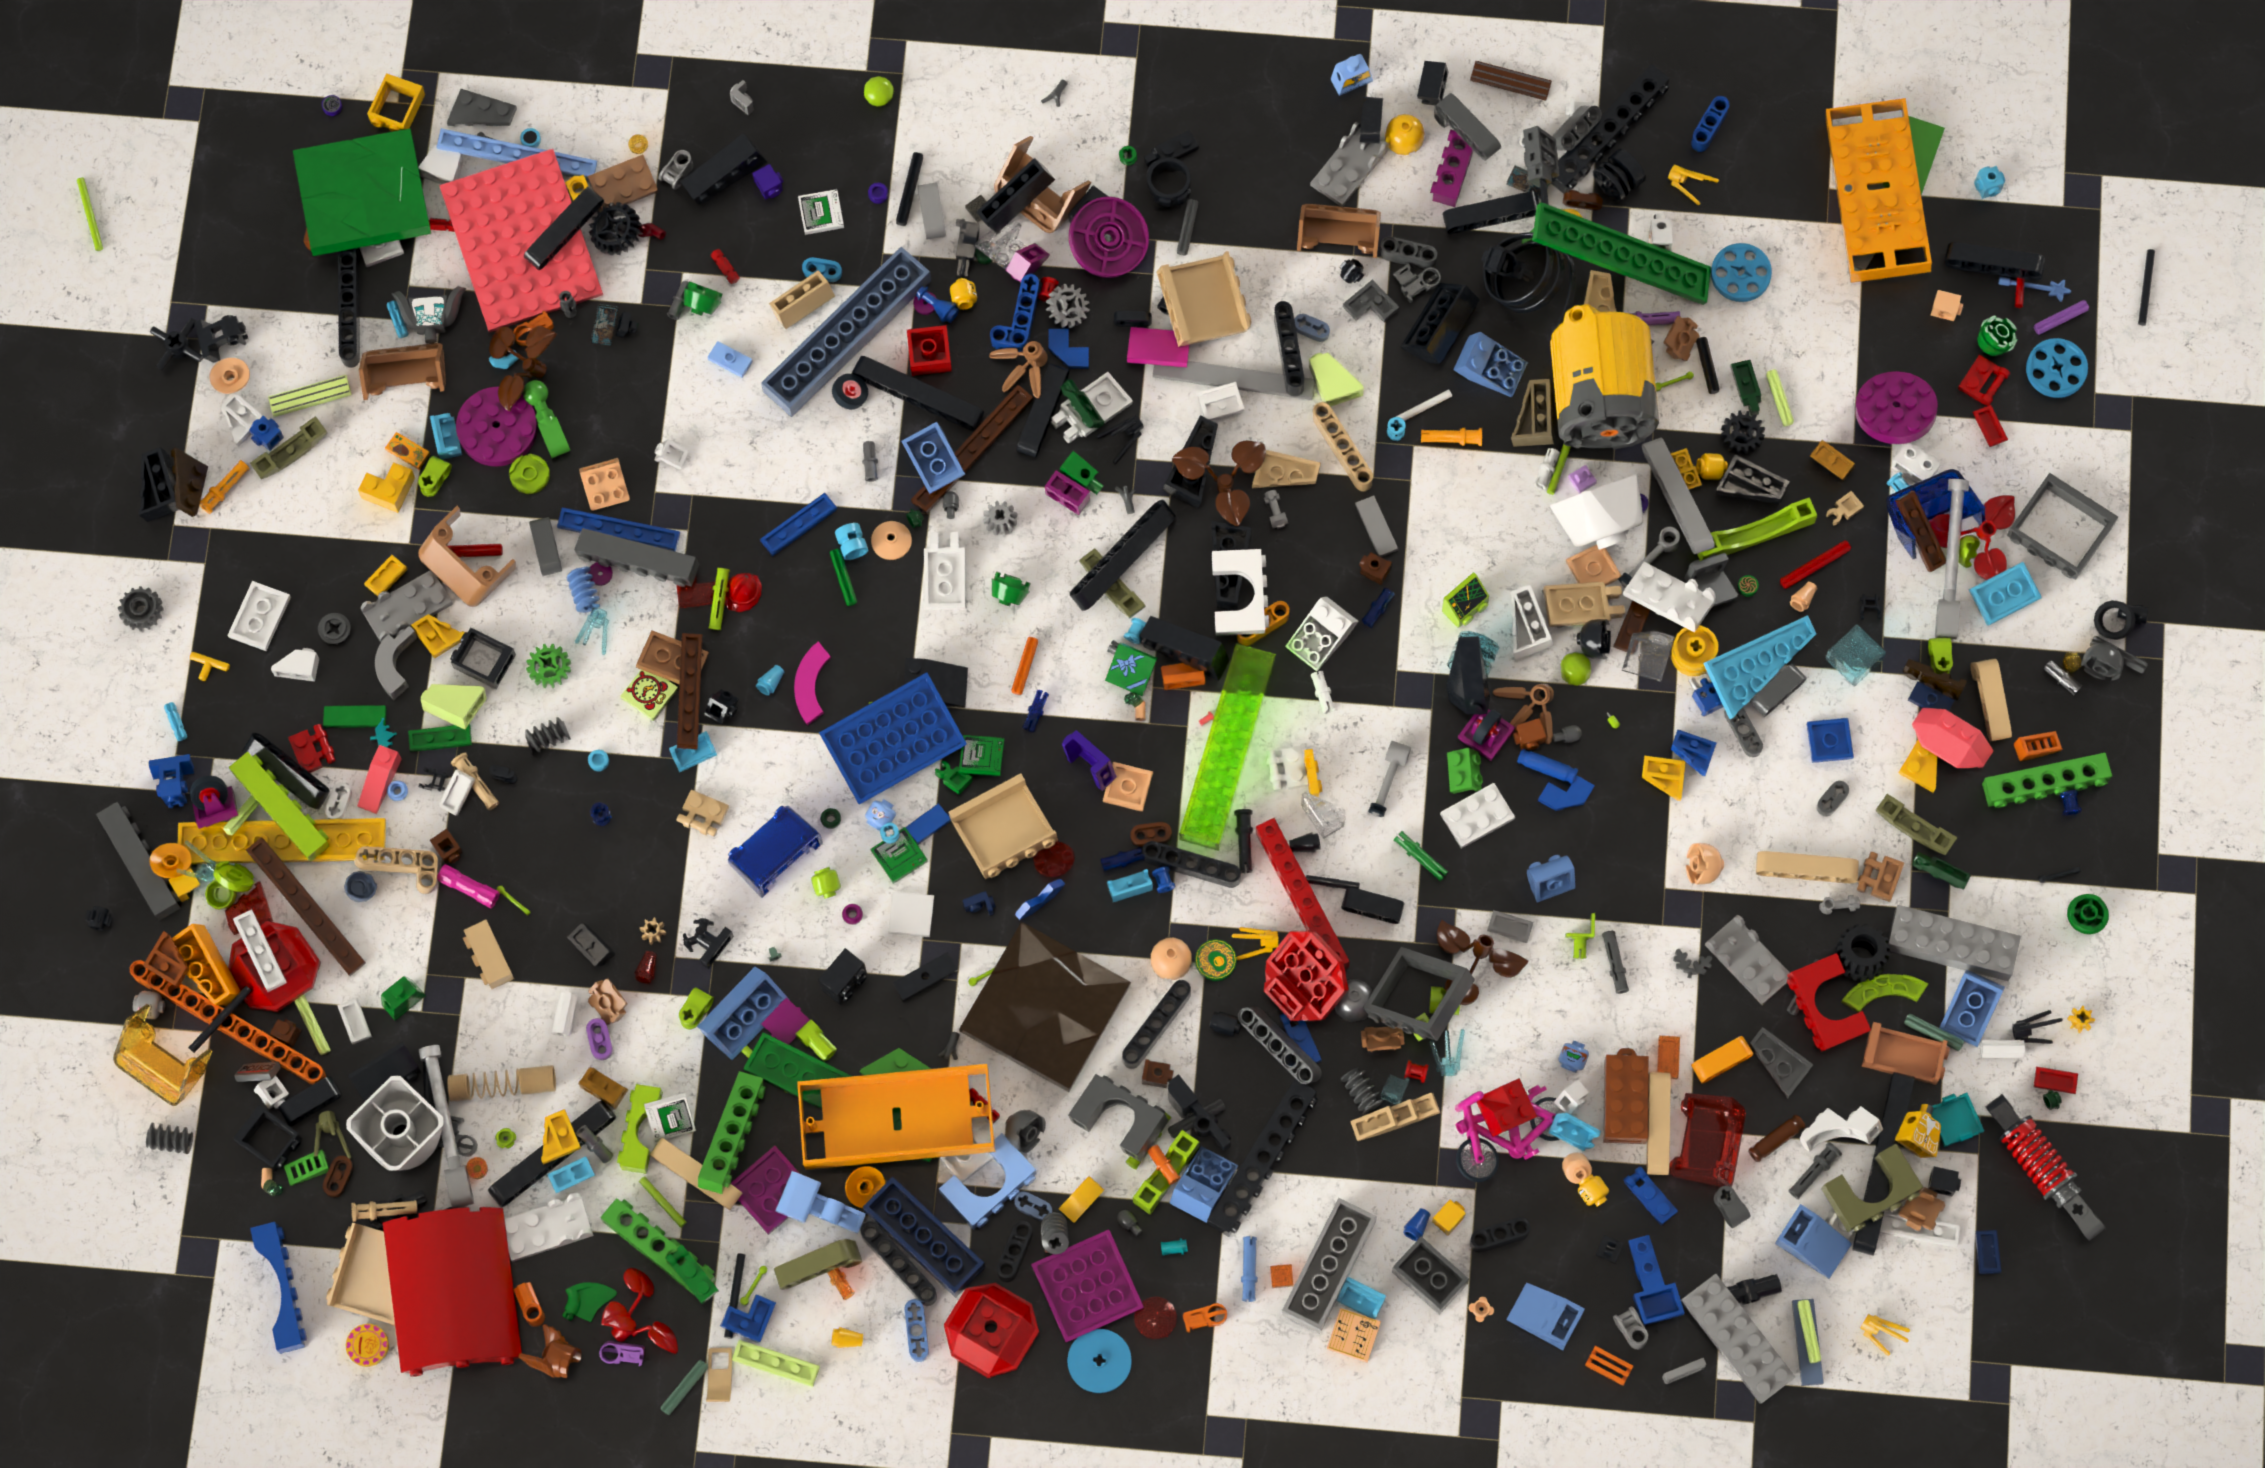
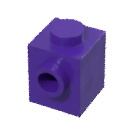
M770 164L752 173L754 182L765 200L774 198L783 191L781 183L784 181L780 173H775Z

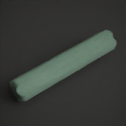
M1908 1014L1904 1021L1906 1026L1936 1041H1948L1947 1046L1957 1051L1964 1044L1962 1039L1912 1014Z
M699 1360L662 1404L661 1410L665 1414L670 1415L705 1373L708 1369V1365L705 1362Z

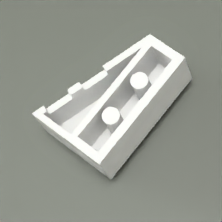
M1531 584L1511 591L1513 654L1515 660L1554 646Z

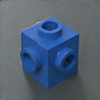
M264 416L256 419L249 429L252 441L259 447L263 445L269 451L284 436L281 430L278 429L279 425L272 418L268 420Z

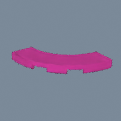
M819 642L813 645L805 654L795 677L794 692L796 704L807 726L824 714L816 699L815 683L821 669L831 659V656Z

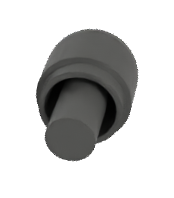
M953 491L946 492L943 496V508L947 512L948 519H954L955 512L959 508V497Z
M1576 725L1567 726L1561 729V732L1553 734L1554 742L1563 740L1564 743L1575 742L1581 738L1582 731Z
M1122 1210L1118 1213L1117 1221L1124 1230H1127V1232L1132 1231L1136 1237L1142 1233L1141 1228L1138 1226L1139 1222L1131 1211Z

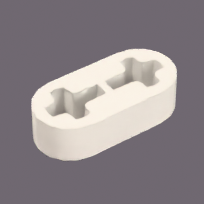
M340 782L332 788L325 808V813L329 819L344 818L352 797V791L348 784ZM344 788L347 794H342L341 799L339 800L340 796L337 792L342 791V789ZM338 804V810L340 813H336L333 816L331 810H335Z

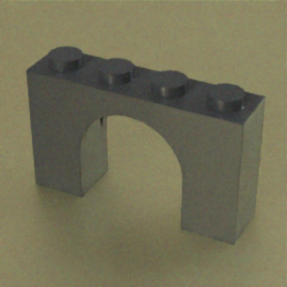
M1095 1074L1068 1114L1072 1123L1090 1132L1100 1115L1109 1107L1123 1105L1131 1108L1135 1115L1134 1123L1121 1142L1120 1147L1124 1153L1141 1162L1168 1122L1165 1111L1157 1105L1152 1107L1140 1095L1137 1097L1133 1096L1126 1087L1114 1085V1081L1105 1075L1100 1077Z

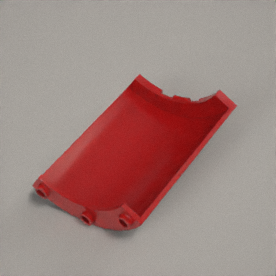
M469 1207L419 1213V1218L408 1220V1217L405 1216L383 1222L401 1373H408L411 1377L423 1375L425 1371L456 1365L457 1368L468 1367L470 1363L501 1362V1365L513 1364L514 1360L519 1359V1354L522 1351L503 1208L480 1207V1211L471 1212Z

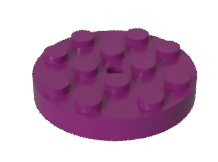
M1101 197L1088 202L1075 214L1070 224L1069 245L1075 260L1086 271L1099 277L1114 278L1130 272L1143 260L1148 249L1149 232L1145 219L1136 207L1120 198ZM1106 234L1110 235L1111 241L1107 242L1104 236Z
M1906 372L1882 373L1869 379L1860 388L1856 397V419L1863 431L1878 441L1889 444L1910 443L1926 435L1933 427L1937 417V397L1931 386L1918 376Z
M499 387L478 391L465 401L457 416L456 432L463 450L469 457L487 466H505L512 464L518 457L525 456L530 451L537 437L538 422L532 405L526 402L522 394L513 405L511 412L506 410L499 401ZM500 423L498 428H494L493 425Z

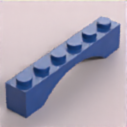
M276 1222L252 1227L250 1230L254 1248L271 1263L280 1283L281 1306L277 1321L272 1329L276 1350L282 1354L305 1348L304 1341H307L305 1329H301L300 1321L303 1320L301 1309L296 1307L295 1300H298L296 1288H292L291 1280L294 1279L291 1267L287 1266L286 1260L289 1259L287 1247H283L282 1240L285 1239L284 1230Z

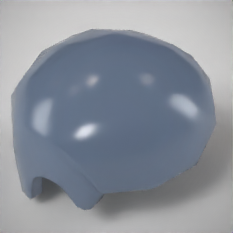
M358 871L353 872L346 878L344 889L351 900L357 903L367 902L375 895L377 883H375L371 874Z

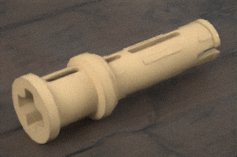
M461 753L451 761L452 766H456L458 770L475 778L472 785L473 790L488 810L494 809L498 806L499 801L494 797L484 781H482L478 775L477 767L473 766L468 760V755Z
M414 1200L376 1204L370 1201L369 1204L357 1205L351 1203L352 1221L356 1222L357 1219L368 1218L374 1220L379 1216L417 1214V1202ZM392 1208H405V1209L387 1210V1209H392Z

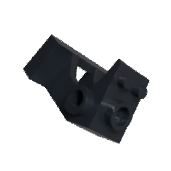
M226 315L213 324L201 319L194 322L202 356L213 363L221 360L219 355L220 346L226 343L230 346L238 343L246 345L245 340L249 339L247 334L244 335L246 327L243 321L239 322L237 316ZM222 330L223 335L215 338L216 332Z

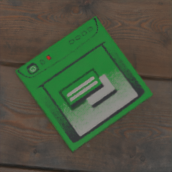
M963 735L967 745L961 749L959 773L1000 776L1004 738Z
M905 827L899 830L900 836L895 843L889 844L882 841L870 849L893 884L928 862V859Z

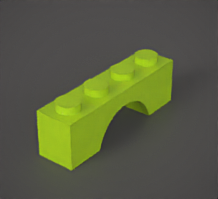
M636 1084L635 1090H631L630 1102H632L631 1110H627L625 1120L628 1123L627 1131H623L621 1142L624 1143L623 1151H619L617 1163L620 1164L621 1169L624 1171L647 1174L650 1151L639 1142L638 1130L641 1123L647 1118L644 1104L661 1100L663 1095L661 1088Z
M1181 1130L1170 1145L1165 1156L1171 1160V1165L1178 1175H1180L1198 1150L1199 1141ZM1156 1169L1133 1196V1203L1151 1215L1172 1185H1169L1161 1171Z

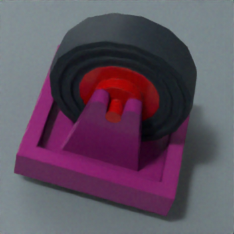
M1488 709V714H1474L1458 735V739L1492 762L1515 731V727L1502 719V715L1499 712Z
M208 775L200 777L192 784L190 796L193 802L196 824L199 829L238 816L234 790L232 786L227 787L222 779L217 776Z

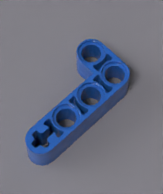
M1027 274L1021 280L1012 327L999 325L991 329L990 340L991 345L995 349L1017 348L1018 352H1023L1025 345L1029 343L1038 302L1037 296L1040 292L1039 279L1036 275ZM1030 284H1032L1031 293L1028 292ZM1024 302L1031 303V305L1028 307H1025L1022 304ZM1021 320H1025L1028 322L1025 325L1018 324V322ZM997 335L1004 336L1001 340L995 339ZM1018 338L1024 340L1022 343L1014 342Z

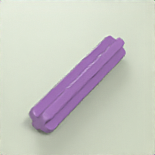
M2082 300L2036 323L2033 328L2036 334L2040 335L2088 311L2089 306L2085 300Z

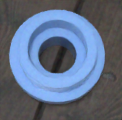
M393 781L387 788V794L390 799L401 801L407 796L408 788L402 781ZM401 789L400 794H395L394 791Z

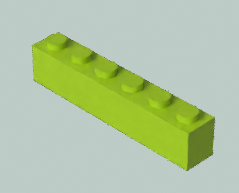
M246 752L229 766L230 771L305 857L312 862L330 847L326 841L329 837L322 829L318 831L313 826L316 823L309 814L303 815L300 811L302 807L295 799L291 801L288 798L289 792L282 784L278 786L274 782L276 777L269 769L265 771L261 767L263 763L257 755L251 756L249 752Z

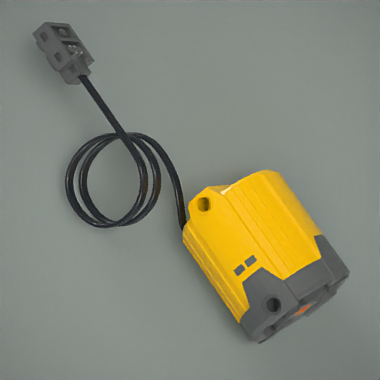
M1539 126L1523 130L1524 163L1528 170V180L1537 187H1540L1541 201L1549 205L1547 184L1552 183V178L1559 176L1556 139ZM1533 233L1515 234L1505 238L1497 245L1506 247L1513 242L1533 238ZM1528 241L1514 247L1510 251L1517 255L1526 249L1545 245ZM1546 246V267L1539 283L1529 293L1517 299H1504L1501 287L1502 275L1495 274L1494 279L1495 295L1491 286L1490 273L1483 268L1485 288L1494 300L1513 312L1530 313L1548 304L1559 291L1565 272L1564 254L1569 268L1568 295L1550 341L1559 437L1564 441V445L1576 448L1620 449L1632 447L1645 441L1659 424L1649 326L1638 316L1629 313L1600 312L1589 304L1572 307L1576 290L1575 265L1570 255L1555 250L1558 261L1557 275L1549 292L1541 300L1530 306L1513 307L1532 300L1545 288L1553 270V248Z

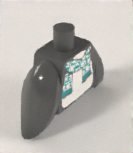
M457 286L450 293L449 297L447 295L409 298V302L400 291L392 293V296L397 302L404 323L410 329L416 330L417 334H424L425 343L432 344L437 342L436 333L446 332V328L454 323L466 288Z

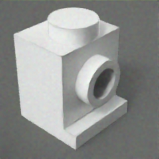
M276 1075L272 1080H263L254 1089V1092L260 1096L268 1109L272 1107L278 1109L289 1095ZM269 1093H273L275 1098H272Z
M1577 1080L1564 1089L1554 1103L1564 1113L1572 1115L1576 1109L1578 1110L1586 1102L1584 1098L1589 1091Z

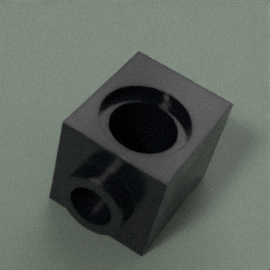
M1934 1166L1930 1173L1928 1189L1938 1194L1953 1196L1955 1191L1960 1189L1961 1179L1958 1178L1959 1172Z

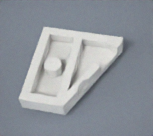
M232 393L220 406L234 441L239 446L251 434L249 429L252 423L263 415L236 393Z

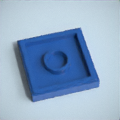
M1848 718L1809 721L1806 723L1812 763L1854 758Z

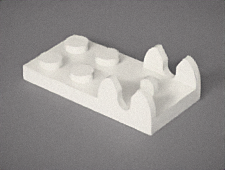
M1643 562L1623 592L1625 597L1694 633L1714 605L1716 599L1715 593L1710 587L1702 592L1698 589L1696 580L1690 579L1687 583H1684L1646 562Z
M579 1193L570 1194L567 1199L562 1201L554 1199L547 1206L504 1219L508 1251L512 1262L594 1236L582 1196Z

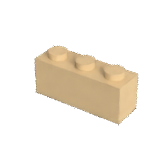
M818 270L770 302L769 305L778 321L787 329L834 298L835 295L829 282Z
M487 920L465 929L466 937L463 940L467 948H472L474 955L471 957L475 966H480L483 971L480 976L484 985L489 984L490 988L494 989L513 980L512 972Z

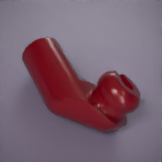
M652 223L643 224L642 227L638 228L642 233L638 235L639 237L655 236L662 240L666 236L665 230Z

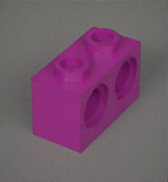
M1057 470L1045 485V494L1077 515H1080L1090 501L1089 490Z

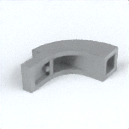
M410 626L406 629H401L395 639L388 634L379 645L375 656L377 677L385 692L393 700L409 688L406 680L396 671V661L400 653L418 638Z

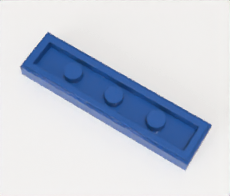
M823 493L762 537L760 542L773 557L834 513L837 507L827 494Z

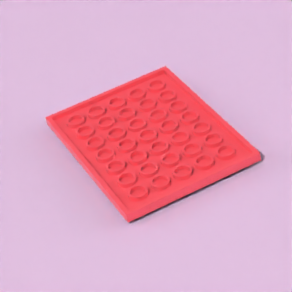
M553 149L439 185L489 332L496 331L500 327H508L535 318L540 314L542 315V311L550 313L560 310L559 295L563 291H569L576 304L603 295L581 229L541 270L536 269L523 257L527 249L572 203Z

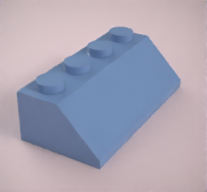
M754 967L697 1027L717 1048L733 1060L764 1028L761 1023L788 997L765 972Z

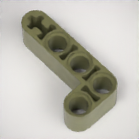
M842 1239L774 1268V1272L780 1289L785 1290L839 1267L850 1268L862 1263V1258L856 1241Z

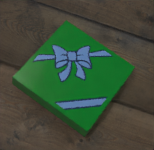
M1120 642L1105 681L1143 696L1158 658Z

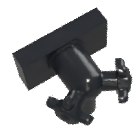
M700 918L693 921V924H699V927L695 929V935L688 938L686 933H684L683 943L689 952H693L692 945L699 944L707 950L700 958L703 966L709 969L734 936L732 931L725 926L721 933L715 937L707 931V926H714V922L706 918Z

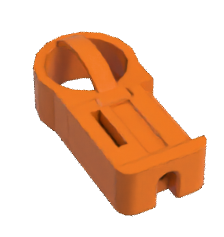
M542 311V315L540 314L529 321V323L526 321L518 325L513 331L515 342L520 346H527L526 340L521 341L518 338L536 326H543L552 330L554 325L547 313Z
M1219 1303L1183 1313V1320L1188 1333H1190V1329L1193 1330L1207 1325L1208 1327L1220 1326L1227 1319V1310ZM1213 1308H1221V1309H1222V1310H1218V1311H1214V1312L1209 1313V1311H1211V1309H1213ZM1225 1314L1224 1319L1220 1322H1214L1210 1319V1317Z

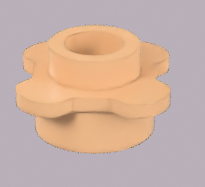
M1480 1297L1478 1301L1469 1305V1311L1474 1313L1475 1319L1478 1322H1483L1486 1316L1493 1315L1494 1308L1487 1302L1486 1297Z

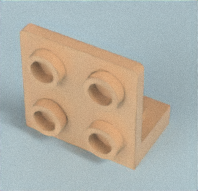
M618 458L579 469L591 511L630 500Z

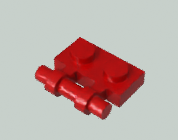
M321 724L313 727L315 734L310 736L308 730H304L288 737L299 765L309 773L323 768L320 761L326 758L328 764L335 762L333 747L329 745L328 735L323 730ZM318 742L322 748L319 752L316 751L314 746Z

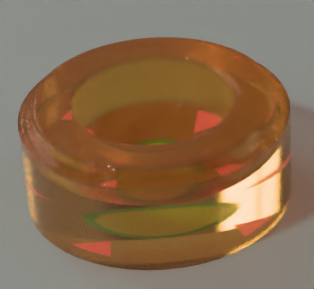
M480 1157L470 1159L466 1165L468 1175L473 1179H482L488 1172L487 1163Z

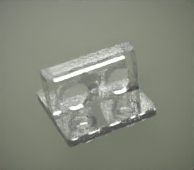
M1017 221L1013 222L1010 226L1007 224L998 233L993 230L989 231L975 243L976 248L1003 269L1008 267L1016 251L1027 246L1017 239L1022 227Z

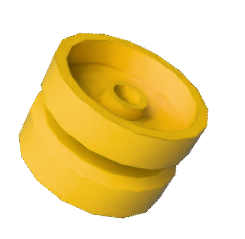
M1699 625L1695 633L1687 628H1683L1676 635L1671 649V660L1674 667L1687 676L1706 674L1707 670L1703 663L1716 658L1718 654V641L1715 634Z

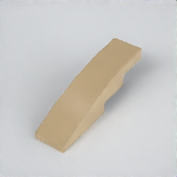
M1431 1092L1414 1100L1409 1099L1392 1107H1384L1350 1122L1357 1141H1361L1439 1114L1440 1110L1435 1096Z

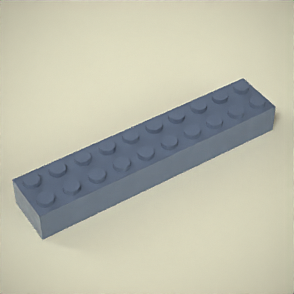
M900 247L761 382L763 392L789 416L795 415L916 296L917 291L922 286L926 287L931 282L930 271L903 247Z

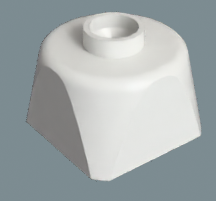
M1638 474L1550 505L1572 543L1577 547L1596 541L1600 550L1627 540L1624 531L1640 526L1643 523Z
M391 1076L347 1119L346 1126L353 1137L387 1170H408L424 1163L435 1151L443 1128V1116L401 1076ZM407 1125L403 1133L393 1135V1131L397 1126Z

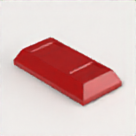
M1992 405L1972 412L1989 447L2008 440Z
M2036 1066L2034 1087L2076 1094L2078 1073Z

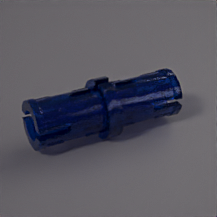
M1384 588L1377 600L1370 604L1371 608L1361 621L1366 626L1372 628L1379 616L1386 612L1385 608L1395 594L1390 589Z
M1042 690L1036 691L1033 703L1028 707L1029 713L1022 726L1023 729L1027 730L1031 723L1029 732H1035L1039 717L1043 716V708L1049 697V694L1044 692L1040 699Z
M1141 847L1127 852L1119 851L1117 855L1101 858V865L1110 862V864L1102 866L1103 870L1106 871L1119 866L1123 868L1127 866L1126 864L1144 860L1143 854H1140L1142 852Z

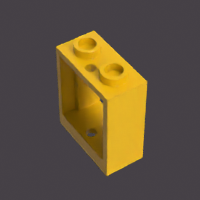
M386 73L367 113L371 124L379 128L382 126L389 128L391 132L409 129L425 96L423 86ZM390 90L413 98L402 123L379 115Z

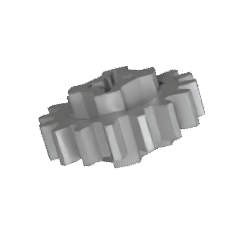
M1063 284L1061 288L1058 286L1049 293L1051 298L1046 300V303L1050 304V306L1046 308V311H1051L1052 314L1049 318L1055 317V324L1061 322L1062 328L1067 326V324L1069 328H1072L1075 325L1078 326L1082 323L1081 320L1083 321L1087 318L1085 314L1090 309L1085 306L1089 304V301H1084L1086 293L1081 295V288L1074 290L1073 284L1069 287Z

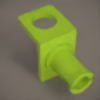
M1595 913L1590 915V934H1565V938H1572L1574 940L1573 958L1575 959L1579 958V950L1581 951L1580 959L1587 958L1586 940L1595 937Z

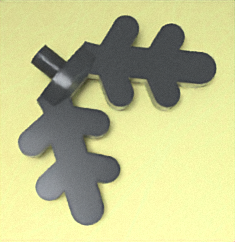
M1680 949L1675 951L1676 956H1674L1673 961L1679 962L1676 964V969H1681L1687 973V978H1692V975H1697L1698 973L1705 975L1706 969H1711L1712 965L1710 962L1712 961V956H1707L1705 959L1703 956H1700V964L1694 961L1693 969L1689 968L1692 961L1690 959L1685 960L1688 954L1686 952L1682 954Z

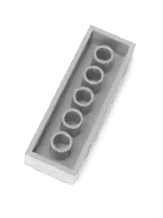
M1897 905L1887 944L1890 945L1891 952L2009 981L2013 974L2021 936Z
M1338 1198L1282 1309V1316L1318 1334L1321 1333L1338 1299L1339 1293L1376 1223L1377 1216Z
M1717 1274L1711 1276L1681 1299V1302L1759 1404L1763 1403L1795 1378L1794 1374Z

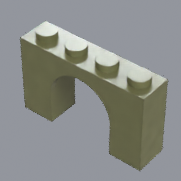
M1897 1144L1880 1152L1875 1157L1889 1182V1193L1883 1201L1868 1203L1859 1199L1852 1191L1843 1174L1827 1182L1821 1188L1847 1232L1853 1229L1855 1232H1858L1866 1227L1865 1223L1872 1219L1875 1222L1884 1216L1883 1212L1889 1209L1893 1212L1902 1206L1901 1202L1904 1200L1912 1201L1920 1196L1919 1192L1923 1189V1185Z

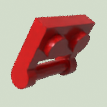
M1979 355L1958 386V389L1980 403L1989 406L1993 401L1992 397L2004 379L2009 377L2010 371ZM1991 374H1996L1997 377L1987 392L1982 394L1980 391Z

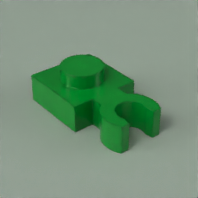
M946 761L942 762L944 771L935 769V775L943 779V784L959 795L973 782L972 776L967 773H959V767L957 766L952 770Z

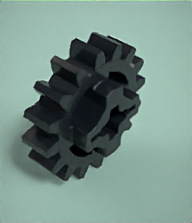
M1740 410L1737 416L1731 413L1730 419L1725 418V424L1721 427V430L1724 431L1721 433V438H1726L1723 444H1729L1730 451L1735 448L1737 449L1736 454L1743 450L1746 455L1748 449L1755 452L1756 446H1761L1762 442L1760 440H1764L1765 435L1762 433H1764L1765 427H1760L1762 420L1756 421V414L1751 417L1749 416V411H1747L1745 415H1742ZM1733 426L1734 431L1730 434V427ZM1756 431V437L1753 440L1752 434Z

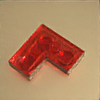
M695 576L692 586L685 585L681 587L676 585L679 608L712 604L714 596L712 588L715 586L716 581L697 584Z

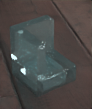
M1390 1075L1382 1089L1380 1098L1396 1105L1401 1103L1410 1078L1406 1077L1403 1080Z

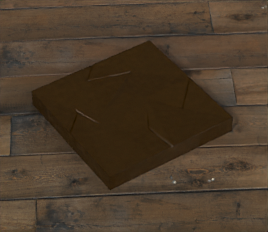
M1021 922L960 1026L959 1032L1070 1092L1129 989L1131 982Z

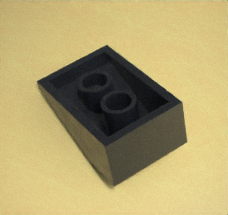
M906 658L904 684L927 672L946 707L965 708L968 667L929 659Z

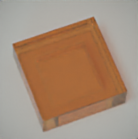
M1292 1264L1270 1266L1272 1288L1293 1287Z

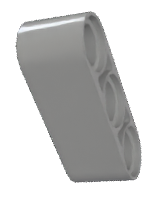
M937 182L918 185L926 239L945 237L946 232Z

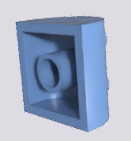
M1554 855L1549 858L1547 863L1535 862L1529 866L1527 877L1536 902L1575 889V868L1567 855L1563 857Z

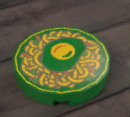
M1218 939L1208 940L1196 952V969L1201 976L1211 981H1221L1228 978L1236 967V953L1232 946L1225 941Z

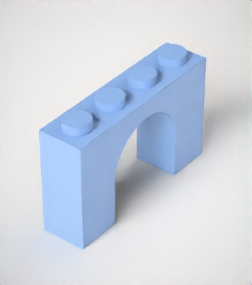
M1003 1133L994 1139L995 1152H989L1006 1174L1005 1183L999 1192L988 1197L974 1195L955 1175L939 1188L940 1194L973 1230L976 1227H983L988 1222L987 1218L992 1213L997 1214L1003 1209V1203L1008 1199L1013 1200L1020 1193V1188L1024 1185L1029 1186L1036 1179V1169L1007 1140Z

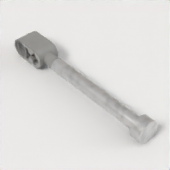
M1963 479L1948 480V491H1952L1947 556L1943 599H1939L1937 604L1935 638H1951L1956 640L1958 635L1960 601H1955L1964 492L1969 490V481Z
M439 1045L426 1046L419 1049L421 1061L426 1062L436 1111L443 1116L441 1136L449 1168L444 1170L452 1208H460L474 1204L473 1193L466 1165L461 1166L438 1062V1058L441 1057Z

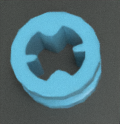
M886 823L880 829L881 838L884 842L891 844L899 839V830L894 823ZM892 829L894 835L890 834V837H887L886 831L890 832L889 830Z

